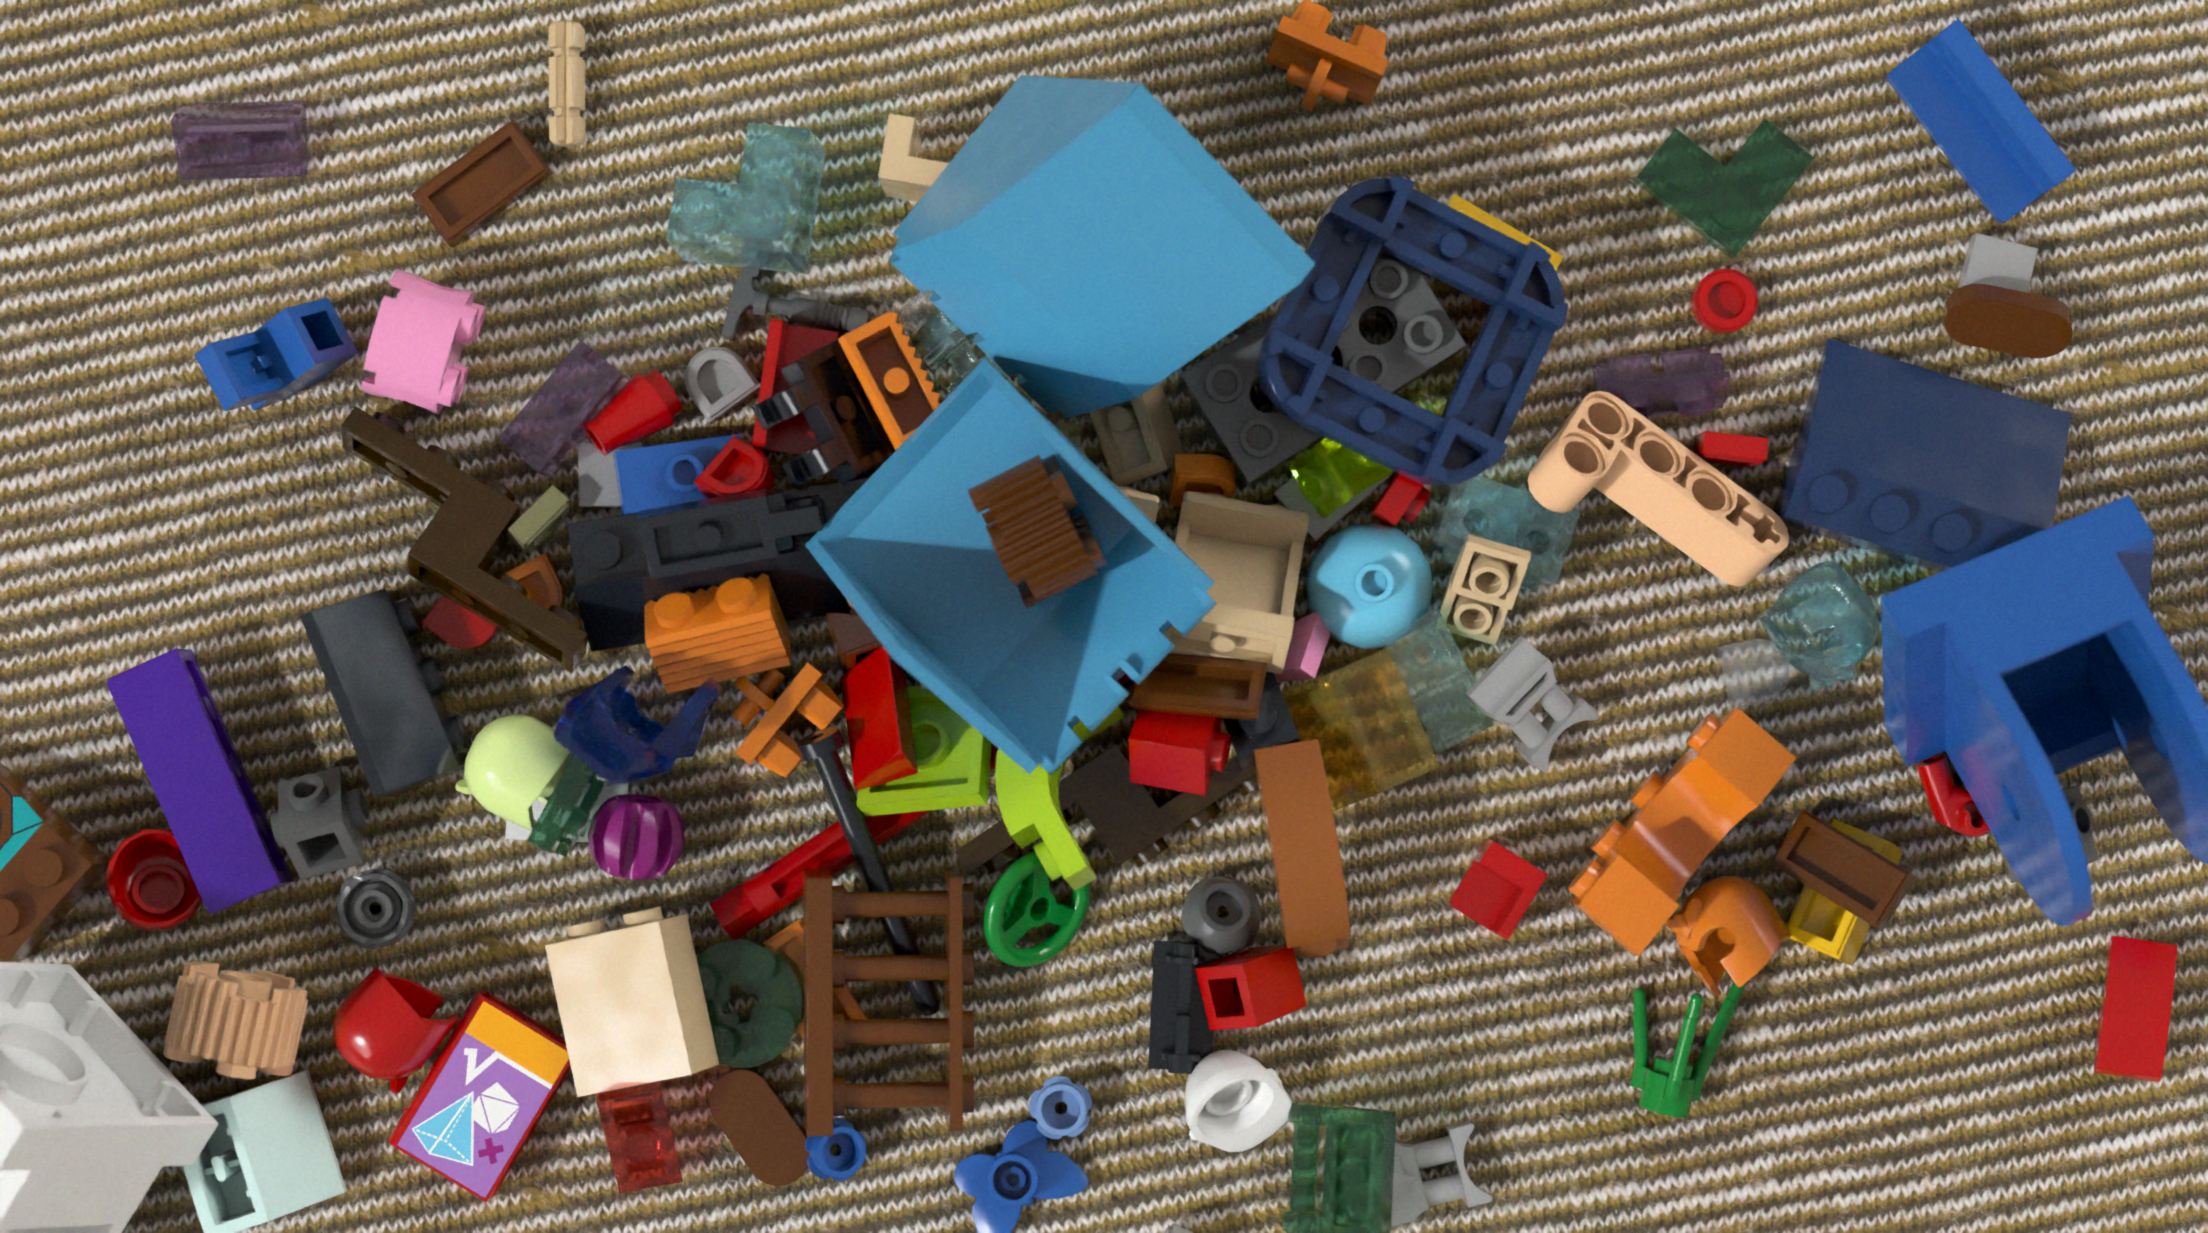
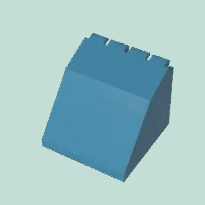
M1028 75L1019 76L893 232L899 240L889 259V262L921 293L933 290L929 300L965 335L977 332L973 342L1008 376L1020 374L1017 384L1047 413L1060 411L1067 419L1138 398L1298 286L1316 264L1140 82Z
M985 358L823 526L824 529L818 531L805 545L893 659L1029 774L1040 765L1052 775L1083 743L1080 736L1072 729L1078 721L1081 720L1093 732L1129 695V692L1118 680L1127 673L1137 684H1140L1176 647L1164 633L1173 625L1185 637L1217 604L1206 593L1214 584V581ZM1054 454L1078 503V507L1068 512L1071 516L1079 511H1083L1107 564L1096 569L1098 574L1026 608L1017 586H1013L991 543L992 540L986 529L987 524L982 516L990 508L977 513L968 490L1037 455L1044 459Z

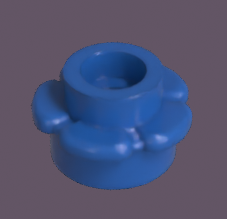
M833 1118V1136H807L805 1142V1150L809 1152L807 1165L810 1171L818 1178L827 1179L832 1177L835 1181L849 1179L861 1168L865 1160L866 1143L864 1136L853 1129V1124L843 1118ZM833 1144H838L840 1151L837 1155L832 1156L829 1151L830 1147Z

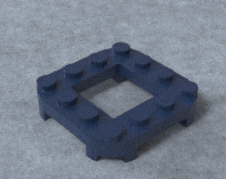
M1390 176L1389 178L1363 181L1343 192L1327 207L1321 216L1305 250V253L1316 264L1298 286L1283 296L1262 342L1259 356V385L1262 392L1269 397L1274 406L1292 421L1418 483L1431 486L1456 485L1481 474L1487 468L1493 466L1504 454L1508 447L1504 442L1555 331L1563 328L1567 316L1568 303H1564L1560 279L1549 261L1551 255L1533 241L1523 244L1413 189L1416 182L1409 179ZM1380 250L1492 306L1441 417L1331 363L1333 358L1330 356Z

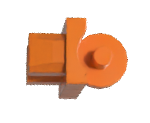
M1303 0L1290 18L1283 15L1265 62L1286 70L1285 81L1307 90L1300 107L1308 111H1313L1319 95L1341 105L1347 96L1370 106L1389 62L1388 59L1384 58L1387 41L1386 33L1368 25H1356L1349 43L1326 33L1333 16L1328 9L1309 0Z
M807 662L777 700L772 697V694L786 678L778 669L766 671L757 684L746 676L737 678L733 684L746 697L733 712L732 716L747 726L761 708L767 711V713L736 750L735 754L749 765H756L759 762L765 768L785 778H789L803 760L796 745L798 742L783 731L799 712L819 729L829 728L845 709L844 702L823 681L827 675L814 664Z

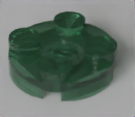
M754 938L731 939L713 945L697 957L719 1064H725L734 1068H748L769 1062L788 1050L795 1041L793 1039L799 1033L801 1023L804 1022L803 974L793 959L784 952L780 953L774 947L764 944V941ZM736 985H741L745 994L755 992L758 997L759 1005L753 1006L750 1009L751 1020H742L738 1012L732 1013L729 1008L728 1001L734 997L733 988Z

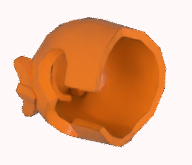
M1721 876L1701 884L1684 899L1677 913H1673L1665 923L1669 929L1675 932L1679 949L1695 973L1716 998L1721 994L1718 986L1725 970L1737 987H1741L1769 962L1781 942L1791 937L1767 893L1753 881L1738 876Z

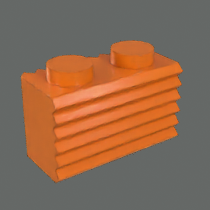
M889 311L838 338V341L896 451L940 405L941 398L939 393L934 392V382L929 381L928 371L923 370L922 359L917 358L916 348L911 347V340L909 336L905 335L904 325L899 324L898 314Z
M762 573L756 579L751 576L748 578H733L724 582L719 588L712 585L707 591L700 588L695 593L689 591L686 593H670L660 598L657 602L650 600L644 605L646 647L649 649L651 658H653L654 666L657 667L658 676L661 677L666 694L792 665L790 630L768 575Z

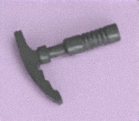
M775 228L758 244L733 287L722 330V337L725 340L735 341L742 317L747 310L752 308L753 314L766 316L768 312L789 316L793 322L809 325L816 324L817 326L822 325L825 328L841 329L842 331L848 330V332L868 323L870 310L851 309L848 306L832 305L831 303L825 304V302L819 303L817 300L801 297L786 300L770 297L771 292L754 291L753 282L756 279H760L762 263L768 261L772 249L778 247L781 242L782 232L780 229Z

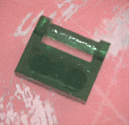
M1292 1101L1288 1113V1122L1294 1123L1290 1209L1283 1210L1282 1230L1291 1233H1391L1396 1111L1331 1105L1316 1101ZM1319 1126H1326L1321 1213L1315 1211Z

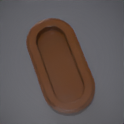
M1969 284L1952 292L1944 305L1945 329L1948 335L1955 341L1965 345L2029 358H2047L2062 352L2072 340L2071 312L2063 302L2055 298L1987 284Z
M736 1068L722 1075L711 1089L709 1096L710 1111L716 1123L751 1172L760 1181L773 1186H784L798 1180L808 1168L807 1158L809 1157V1152L805 1150L807 1133L770 1081L762 1073L751 1068Z

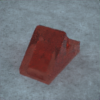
M659 1081L596 1093V1103L619 1193L683 1182L682 1164L670 1117L667 1082Z

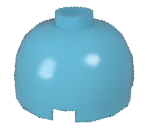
M1376 522L1349 525L1329 536L1312 556L1305 579L1307 605L1311 613L1319 614L1323 624L1331 631L1330 636L1337 642L1362 650L1388 647L1412 634L1427 615L1433 593L1431 567L1419 545L1401 530Z

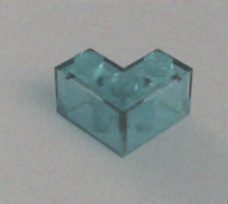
M748 123L739 184L676 178L666 240L683 261L807 274L826 153L812 129Z

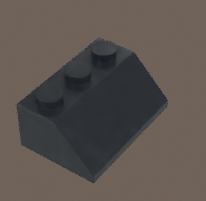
M384 588L316 609L300 616L375 798L400 796L464 769L467 757L465 752L470 750L472 742L461 717L458 714L450 717L440 694L448 691L447 681L437 659L433 655L425 658L416 634L424 631L423 624H421L420 615L409 596L401 599L398 591Z

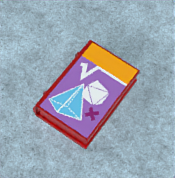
M477 990L462 1017L458 1018L456 1027L409 1105L403 1107L404 1113L389 1136L388 1143L481 1200L488 1202L490 1197L493 1198L571 1069L565 1038L485 990Z

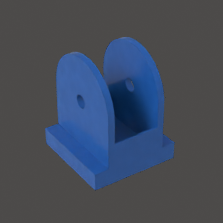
M2129 495L1881 597L1884 727L1906 766L1944 751L1947 753L2020 883L2038 908L2052 922L2062 927L2070 926L2089 917L2092 911L2093 894L2082 842L2066 798L2055 776L2057 774L2120 749L2153 805L2175 837L2194 857L2208 865V707L2183 662L2148 608L2155 535Z

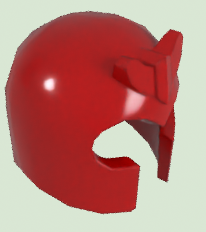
M376 966L339 1006L333 1021V1037L337 1049L349 1064L370 1078L390 1080V1089L393 1093L397 1094L405 1086L409 1075L419 1070L440 1046L459 1017L451 1015L446 1020L430 1019L444 1002L441 996L410 979L392 974H384Z

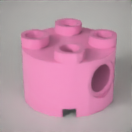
M397 269L389 283L392 287L401 290L397 293L396 298L384 295L365 358L363 370L376 373V376L365 377L362 381L361 389L367 394L406 401L423 407L432 413L439 414L443 406L451 407L453 403L458 404L461 399L469 367L459 365L458 362L464 344L469 345L470 341L474 343L477 341L486 306L474 303V292L471 290L443 287L427 281L417 274Z

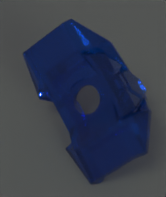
M624 666L566 703L554 731V738L610 784H626L667 773L670 771L676 758L694 756L700 745L714 703L722 693V686L712 678L705 681L666 727L661 722L648 718L641 711L636 698L626 690L635 672L628 666Z

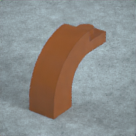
M1314 739L1255 749L1257 783L1275 875L1283 944H1287V948H1293L1295 956L1303 955L1309 958L1323 957L1336 949L1349 947L1348 938H1351L1347 895L1335 820L1319 740Z

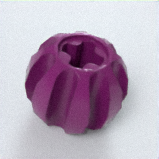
M620 794L606 799L595 812L588 831L590 853L600 869L612 876L643 880L661 877L671 870L680 858L685 842L683 820L676 807L665 799L649 795Z

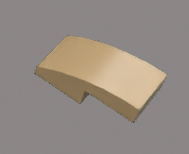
M1468 534L1442 597L1434 628L1496 646L1508 610H1512L1531 558V552Z

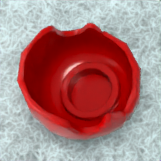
M143 829L121 841L108 863L106 871L107 889L114 909L121 919L127 920L130 925L143 931H171L193 918L203 901L171 829Z

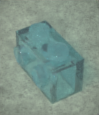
M1477 475L1459 484L1449 485L1429 546L1443 550L1440 561L1451 566H1455L1468 534L1530 551L1531 558L1520 589L1537 593L1540 583L1547 586L1557 584L1581 510L1574 508L1565 513L1553 512L1543 507L1534 499L1531 493Z

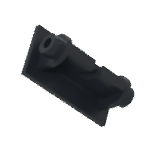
M1154 940L1148 1069H1166L1169 1073L1191 1074L1194 1065L1208 1054L1213 1053L1214 1030L1210 1031L1195 968L1217 960L1218 954L1204 951L1195 942Z

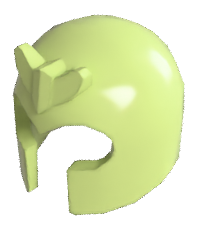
M521 714L501 716L485 725L476 735L465 759V779L459 780L456 783V791L473 795L487 811L536 834L540 833L543 830V824L534 820L532 804L538 799L555 809L560 806L570 776L571 750L575 742L532 716Z

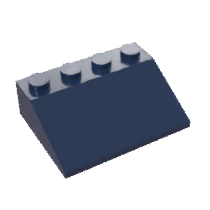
M1828 339L1774 512L1782 518L1787 526L1940 573L2053 526L2072 414Z

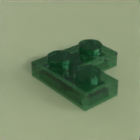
M1764 118L1724 167L1675 128L1633 182L1727 257L1733 259L1815 157Z

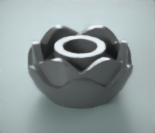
M374 868L354 874L342 884L334 913L338 927L359 947L379 949L399 942L408 933L414 921L416 902L411 888L400 876L385 869ZM375 902L382 906V911L378 915L374 914L371 910V906Z
M1220 875L1205 878L1195 884L1186 895L1181 914L1184 931L1204 951L1211 954H1223L1246 948L1255 939L1261 921L1260 904L1250 887L1238 879ZM1225 909L1228 916L1220 918L1217 915V910Z

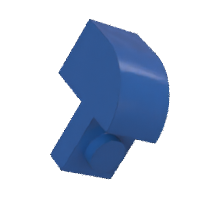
M327 297L284 308L255 332L209 343L194 356L226 412L247 405H251L253 411L282 401L325 378L358 354V351Z

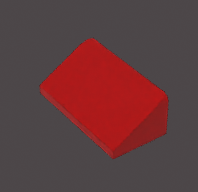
M882 646L841 677L853 779L857 790L918 773L904 667L894 660L885 647Z

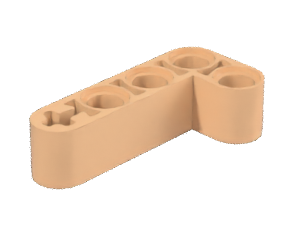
M1591 392L1580 402L1554 432L1528 476L1529 490L1534 499L1543 507L1558 513L1573 510L1593 487L1720 580L1733 586L1749 585L1788 545V529L1782 518L1772 509L1620 398L1609 392Z

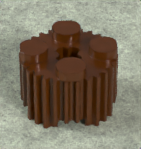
M1054 454L1044 459L1037 455L968 490L977 513L990 508L982 516L987 524L986 529L992 540L991 543L1013 586H1017L1026 608L1098 574L1096 569L1107 564L1083 511H1079L1071 516L1068 512L1078 507V503Z

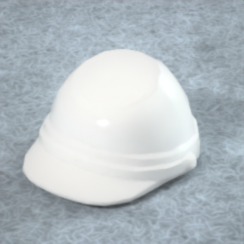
M1219 1050L1210 1053L1194 1065L1192 1073L1188 1075L1184 1104L1186 1122L1190 1128L1189 1136L1192 1140L1207 1143L1227 1152H1243L1255 1147L1273 1135L1288 1120L1292 1113V1101L1283 1088L1282 1082L1275 1070L1272 1068L1266 1069L1257 1060L1243 1053L1233 1050Z

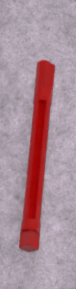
M1125 673L1118 682L1123 686L1132 678ZM993 743L991 747L990 772L996 768L998 747ZM930 811L867 816L865 818L876 845L879 846ZM839 821L710 904L722 928L734 941L803 896V869L829 868L831 876L855 861Z

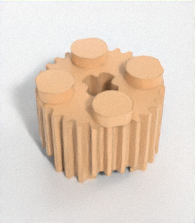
M206 961L185 962L183 975L179 976L165 1037L164 1056L187 1063H200L202 1057L218 1061L217 1073L234 1078L255 1079L256 1071L272 1075L290 1076L295 1064L308 1005V999H306L308 991L303 990L301 987L294 988L295 978L285 977V975L275 974L271 971L254 969L253 974L242 971L222 970L220 971V976H217L218 963Z

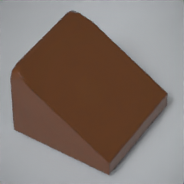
M837 612L826 614L827 634L843 674L851 670L876 649L883 646L860 616Z

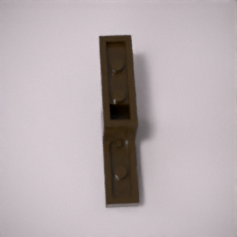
M355 406L341 425L343 449L440 507L408 553L409 575L570 673H573L586 654L588 634L581 630L583 627L582 623L573 614L559 606L551 605L546 609L526 597L528 595L526 588L509 575L496 572L492 576L487 573L509 542L507 538L508 528L519 518L520 505L514 502V495L495 480L483 478L480 482L460 470L461 464L444 449L435 445H429L426 449L406 437V430L386 414L375 412L371 416Z
M1114 744L1060 781V807L1067 823L1073 819L1067 807L1077 801L1118 864L1121 865L1131 858L1138 868L1169 847L1163 836L1181 824L1185 823L1189 831L1192 832L1221 813L1222 810L1216 801L1236 787L1243 797L1258 788L1256 765L1242 770L1235 755L1227 761L1223 772L1214 771L1206 796L1179 792L1158 807L1144 785L1130 782V764L1118 746ZM1003 819L955 851L969 873L982 865L988 875L1020 854L1013 844L1015 841L1010 836Z

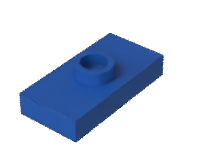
M735 434V436L742 439L741 434ZM734 435L614 451L613 459L622 515L709 499L699 492L694 481Z

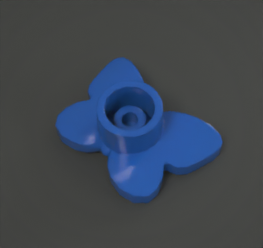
M1029 1119L1017 1123L1007 1133L1002 1152H997L995 1156L984 1153L973 1154L962 1159L956 1166L954 1172L956 1185L967 1195L976 1197V1201L972 1206V1217L978 1233H1011L1020 1217L1023 1206L1032 1205L1034 1198H1064L1077 1194L1087 1188L1089 1184L1088 1176L1069 1156L1060 1151H1047L1048 1138L1037 1129V1121Z

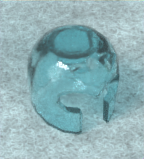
M1833 561L1818 563L1803 571L1784 588L1773 606L1763 611L1757 617L1761 626L1788 663L1797 670L1810 675L1809 684L1817 692L1822 689L1823 685L1831 687L1835 680H1854L1857 671L1853 666L1861 662L1869 654L1876 642L1879 630V618L1874 602L1841 565Z

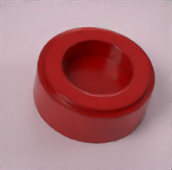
M1719 269L1706 275L1696 285L1691 298V308L1697 322L1704 329L1716 334H1730L1740 330L1752 320L1758 307V294L1753 282L1745 274L1733 269Z

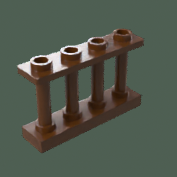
M944 867V890L844 892V886H832V876L829 868L803 869L804 1124L807 1136H833V1116H845V1109L944 1107L945 1121L949 1131H963V1113L974 1112L973 1074H963V1049L974 1048L973 1011H963V986L974 985L973 947H963V922L974 921L973 883H963L962 874L958 867ZM944 916V954L844 956V950H832V925L844 924L845 918ZM944 980V1018L845 1020L844 1013L833 1014V989L844 988L845 982ZM944 1043V1081L845 1083L844 1077H833V1052H845V1046Z

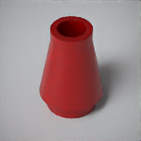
M653 369L644 376L636 373L601 411L583 426L594 446L601 454L607 456L617 448L673 426V417L681 413L683 408L668 381L657 370Z

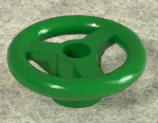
M1035 851L1015 861L995 884L985 909V938L993 954L1002 962L1016 967L1035 966L1059 954L1073 940L1084 922L1090 903V883L1076 891L1072 888L1070 905L1066 906L1057 903L1053 894L1049 892L1050 877ZM1047 922L1059 925L1047 939L1035 946L1028 948L1013 946L1031 927H1040Z

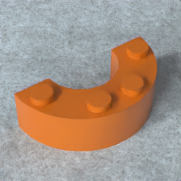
M1738 707L1720 720L1711 713L1706 716L1686 740V744L1691 748L1663 777L1654 771L1640 784L1630 798V801L1637 808L1623 824L1615 819L1602 831L1591 846V849L1599 856L1595 861L1591 860L1577 874L1568 887V890L1574 894L1573 905L1633 956L1641 955L1679 907L1676 903L1679 894L1703 860L1739 821L1762 803L1797 759L1796 756Z

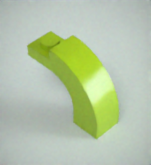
M1118 705L1093 732L1081 720L1072 729L1084 742L1091 736L1123 719L1125 715ZM998 748L995 768L996 793L1003 821L1012 839L1021 848H1024L1042 838L1043 841L1033 848L1052 881L1063 875L1067 883L1076 891L1097 879L1067 825L1060 807L1059 783L1069 757L1052 775L1040 765L1029 774Z

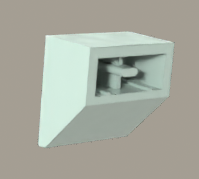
M308 1069L201 1104L218 1122V1126L195 1163L183 1166V1170L204 1233H235L274 1220L347 1191Z

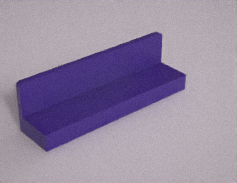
M175 648L109 678L107 686L206 910L209 913H217L257 894L271 892L294 882L192 650Z

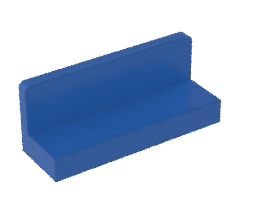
M1959 18L1887 74L1886 78L1889 84L1996 222L2004 223L2040 195L2057 186L2076 171Z

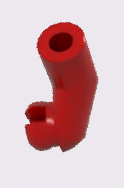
M1937 754L1915 764L1931 812L1936 821L1971 837H1981L1989 833L1990 829L1968 790L1956 784L1946 754Z

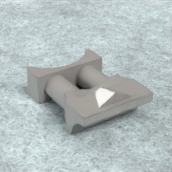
M1520 636L1466 692V695L1485 715L1497 722H1505L1523 741L1516 748L1520 755L1530 765L1543 773H1547L1550 752L1559 735L1575 723L1597 720L1599 716L1585 700L1572 693L1566 695L1556 684L1557 680L1554 676V664L1537 651L1524 637ZM1537 702L1549 714L1541 723L1529 711Z
M1470 1121L1446 1126L1448 1136L1413 1145L1411 1143H1399L1392 1139L1384 1141V1143L1375 1147L1364 1149L1384 1229L1414 1222L1421 1213L1428 1210L1431 1206L1463 1198L1468 1208L1492 1202L1493 1198L1491 1195L1476 1186L1470 1180L1465 1169L1464 1149L1469 1136L1475 1128ZM1455 1161L1456 1174L1422 1182L1420 1169Z

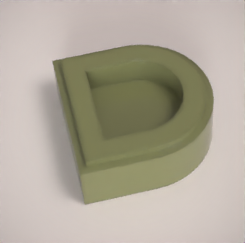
M552 485L508 528L507 538L523 553L533 552L564 521L569 510V499Z

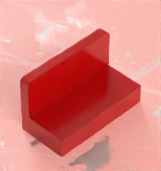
M770 318L758 403L789 387L781 372L782 368L818 348L838 340L840 334L835 331L787 325L783 319ZM803 412L785 421L782 420L766 430H763L756 417L752 445L761 451L798 456L819 445Z

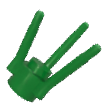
M1733 981L1694 1068L1692 1064L1687 1062L1699 1021L1703 996L1700 993H1694L1690 997L1674 1058L1655 1056L1654 1065L1650 1067L1646 991L1641 987L1634 990V1068L1630 1086L1642 1089L1638 1103L1639 1107L1663 1115L1679 1118L1689 1117L1692 1100L1700 1101L1704 1079L1738 1006V1001L1746 983L1741 987H1737Z

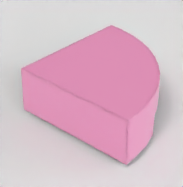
M1318 613L1307 615L1294 622L1292 639L1283 674L1274 673L1277 682L1315 679L1331 635V631L1323 624Z

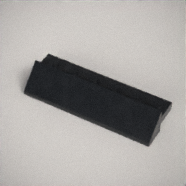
M870 477L848 480L841 484L835 482L784 490L785 500L819 495L824 516V526ZM639 513L567 524L576 586H573L584 628L588 634L587 638L591 652L646 644L644 605L650 600L657 602L663 596L675 592L686 593L689 591L695 593L700 588L707 591L712 585L719 588L724 582L733 578H748L751 576L756 579L762 573L769 576L786 622L822 617L830 612L848 613L851 609L846 597L805 546L818 531L794 535V547L779 551V557L651 580L637 520Z

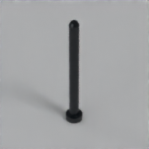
M825 728L804 737L796 744L803 761L813 760L868 892L895 891L866 818L857 807L856 794L837 751L845 743L839 728ZM879 917L894 955L922 954L907 917ZM933 980L905 981L915 1006L924 1016H930L940 1010L941 999Z

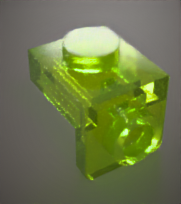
M1328 438L1318 442L1290 464V471L1298 481L1301 492L1312 502L1323 518L1334 513L1347 502L1395 472Z

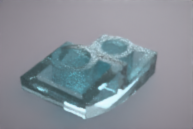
M1438 608L1413 620L1402 630L1390 636L1381 637L1382 646L1409 696L1407 699L1436 755L1494 726L1492 719L1485 715L1466 695V692L1475 684V681Z

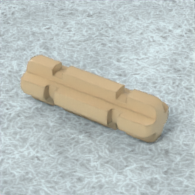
M553 22L548 28L549 48L554 52V56L549 57V108H551V111H554V116L549 117V139L555 146H581L586 140L585 120H583V117H580V112L585 111V60H583V57H580V52L585 51V30L581 23Z

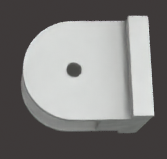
M0 962V1233H122L163 1166L193 1165L218 1126V1122L70 964Z

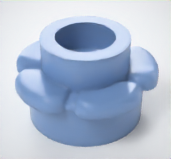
M1054 1076L1045 1080L1043 1088L1034 1091L1029 1102V1112L1031 1117L1036 1118L1038 1122L1037 1129L1044 1136L1057 1140L1065 1135L1075 1137L1082 1133L1089 1124L1088 1110L1092 1107V1099L1090 1093L1082 1084L1075 1085L1066 1076ZM1058 1102H1064L1067 1105L1065 1113L1059 1114L1055 1111V1105Z

